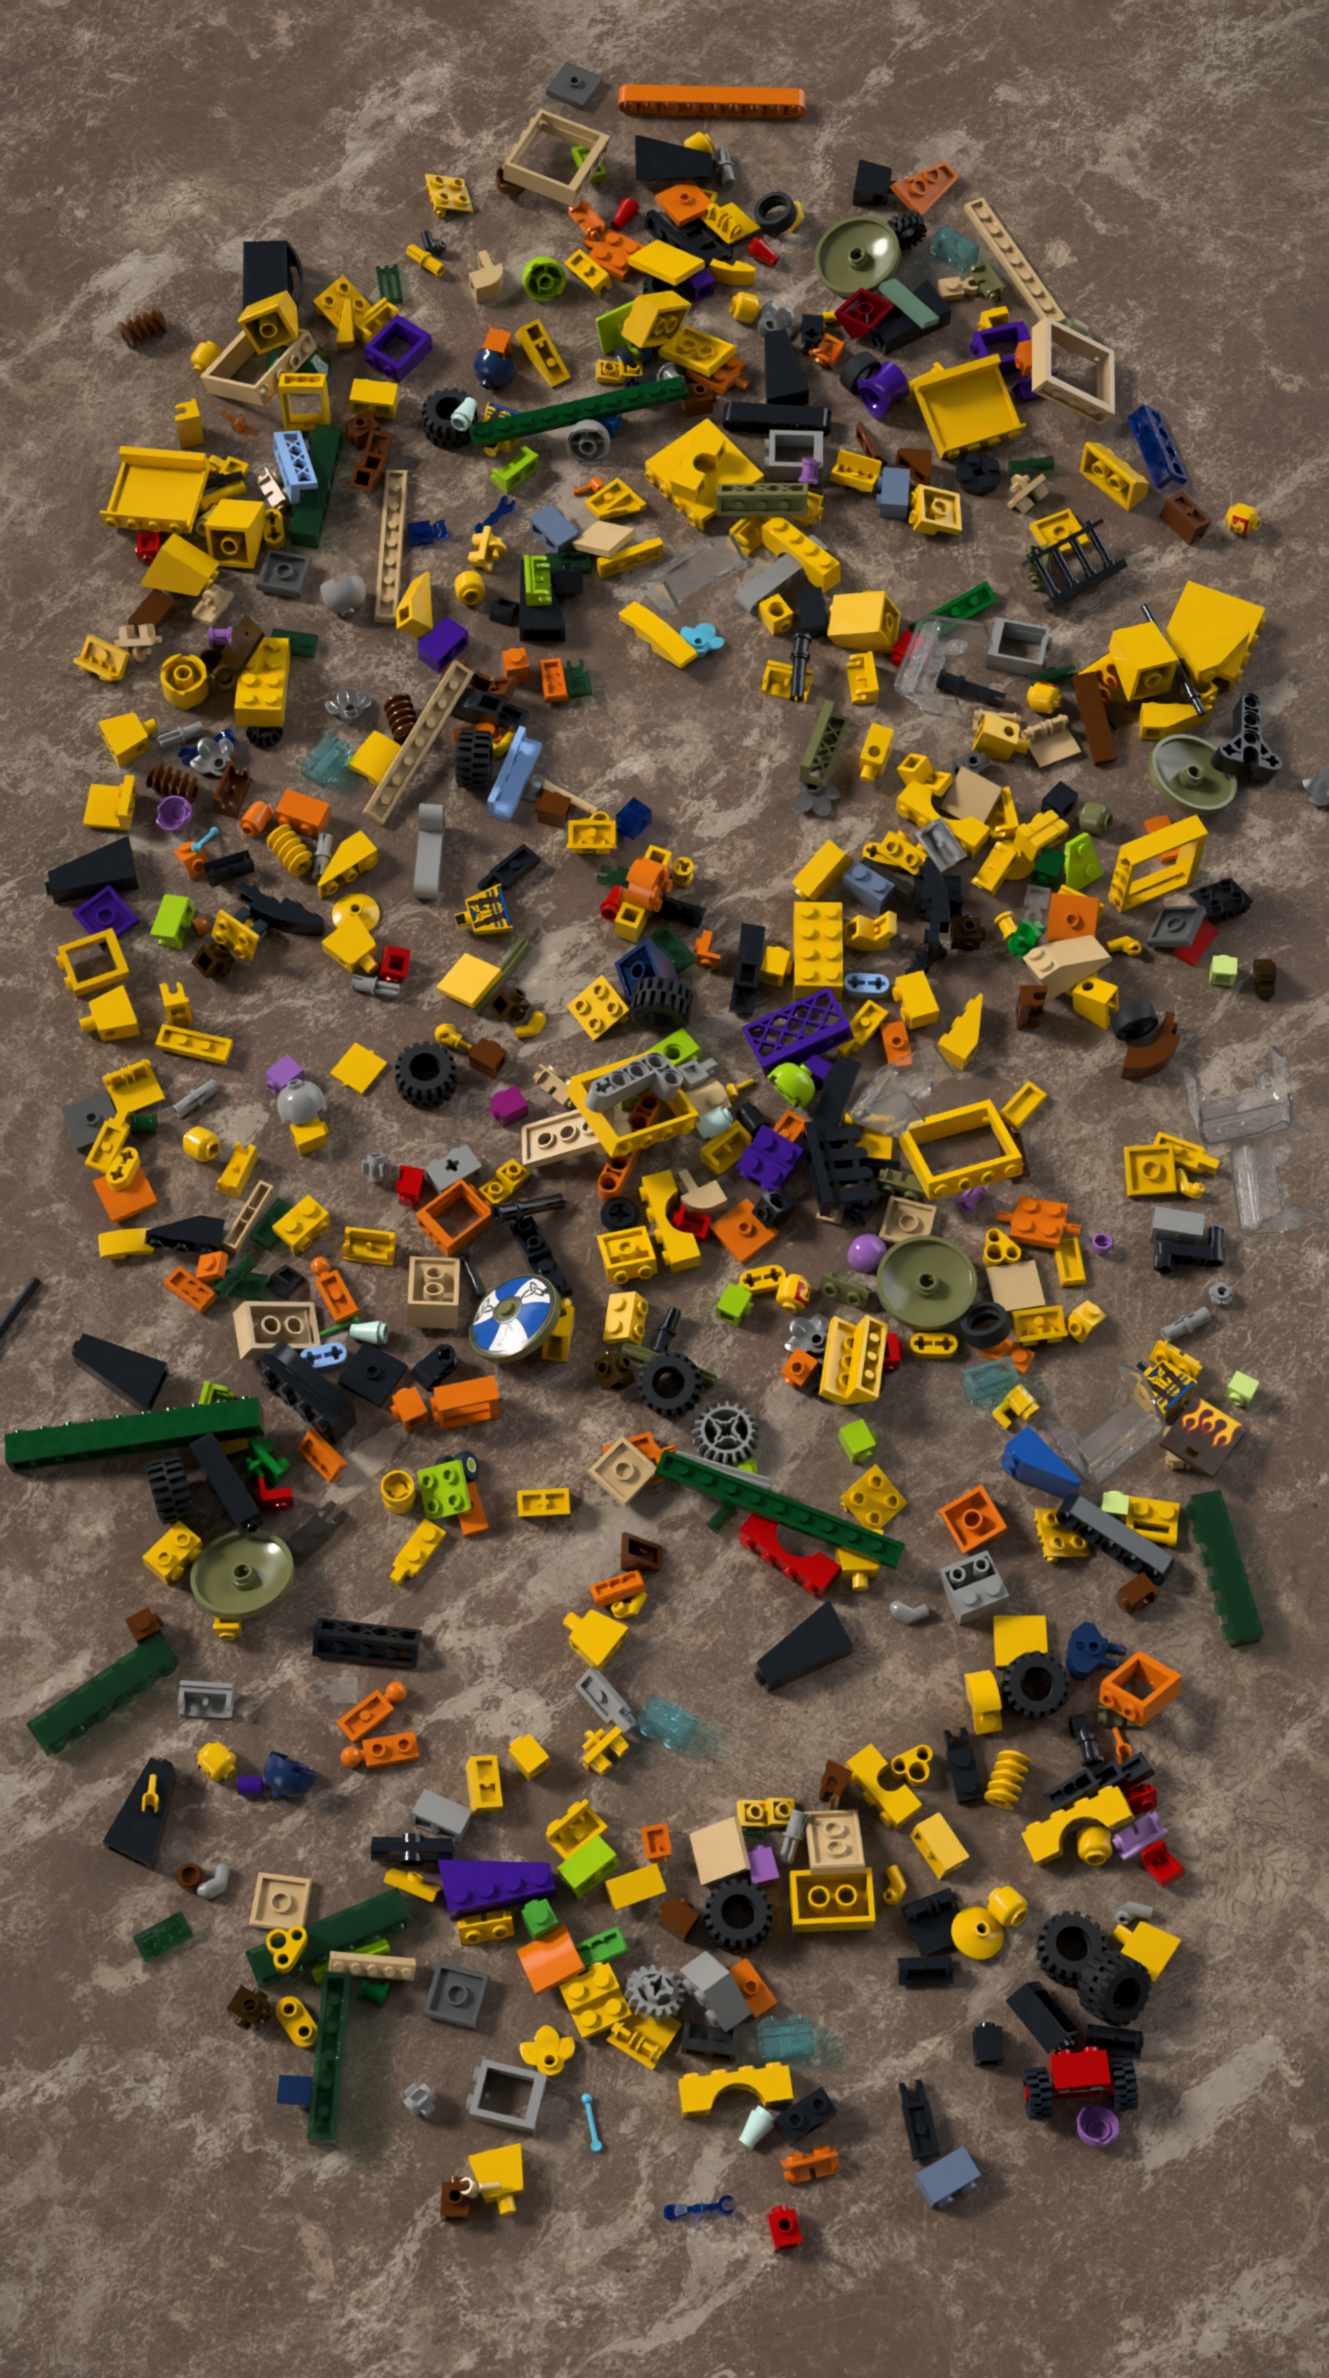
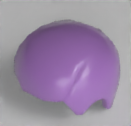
M175 795L167 797L157 807L158 818L156 822L164 830L172 832L184 830L191 822L192 807L184 797Z
M874 1234L860 1235L854 1239L847 1253L848 1262L855 1270L869 1273L871 1270L879 1267L882 1258L887 1252V1248L881 1238Z
M1099 2104L1081 2109L1077 2117V2133L1083 2143L1093 2148H1103L1109 2146L1117 2139L1120 2130L1119 2122L1111 2110L1101 2107Z

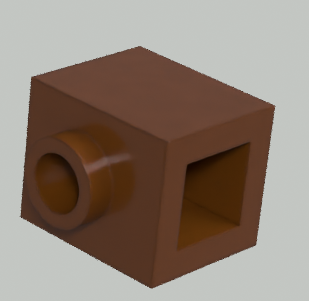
M709 382L685 385L688 391V398L682 399L687 417L713 413V403H716V394L714 390L710 389Z
M367 411L345 422L346 432H344L347 442L353 444L357 451L366 447L370 429L380 431V426L371 413Z
M544 791L542 799H537L534 809L537 812L538 822L565 829L572 811L571 798L563 796L558 792Z
M481 1037L477 1044L474 1043L468 1052L470 1067L493 1080L496 1079L507 1063V1050L501 1048L497 1042L493 1040L488 1041Z
M149 1607L125 1619L128 1630L140 1651L164 1639L160 1629L164 1627L158 1613H151Z
M672 1896L669 1902L664 1901L656 1913L659 1916L657 1925L683 1943H685L700 1919V1914L693 1910V1905L684 1898L678 1900L674 1896Z

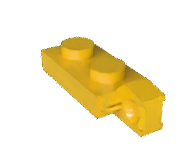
M868 1000L849 1023L854 1039L841 1044L837 1048L838 1053L836 1056L840 1055L847 1058L852 1050L857 1053L859 1049H862L880 1027V1024L886 1020L889 1012L873 1001Z
M120 1107L114 1119L109 1118L108 1121L105 1120L85 1161L86 1167L103 1174L107 1173L129 1134L131 1127L128 1124L131 1117L129 1110Z
M1158 1132L1153 1145L1173 1144L1176 1166L1195 1173L1202 1174L1204 1171L1216 1174L1220 1160L1209 1157L1210 1153L1206 1152L1204 1147Z
M424 1519L392 1564L395 1570L390 1575L391 1582L400 1587L407 1576L413 1578L414 1575L417 1576L446 1537V1531L429 1520Z

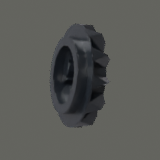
M248 727L246 736L252 745L267 748L281 740L283 728L268 727L269 732L264 731L261 734L260 729L264 730L266 727Z
M612 1198L601 1209L602 1225L609 1232L635 1228L640 1219L639 1208L635 1202L628 1198ZM619 1209H622L623 1216H625L621 1223H619L617 1217H613L618 1215Z

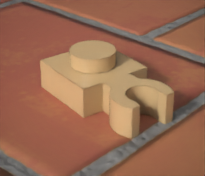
M959 276L938 280L940 295L945 302L964 299L965 293L968 295H976L978 293V286H970L975 285V280L972 277L966 278L965 281H961Z

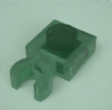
M579 659V666L572 667L570 660H568L566 665L569 674H566V684L569 699L592 696L589 672H583L584 661Z
M601 865L600 872L607 874V876L597 875V883L600 885L610 883L611 890L614 886L628 889L629 881H626V877L630 869L618 866L617 871H613L608 865Z

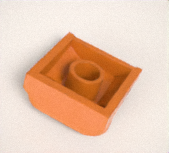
M982 1484L938 1510L963 1555L990 1540L1001 1538L1005 1531L1009 1530Z

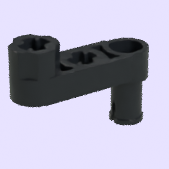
M1219 1226L1208 1228V1246L1170 1242L1155 1244L1153 1270L1160 1274H1169L1176 1271V1264L1200 1267L1223 1266L1225 1264V1249L1223 1248L1224 1229Z

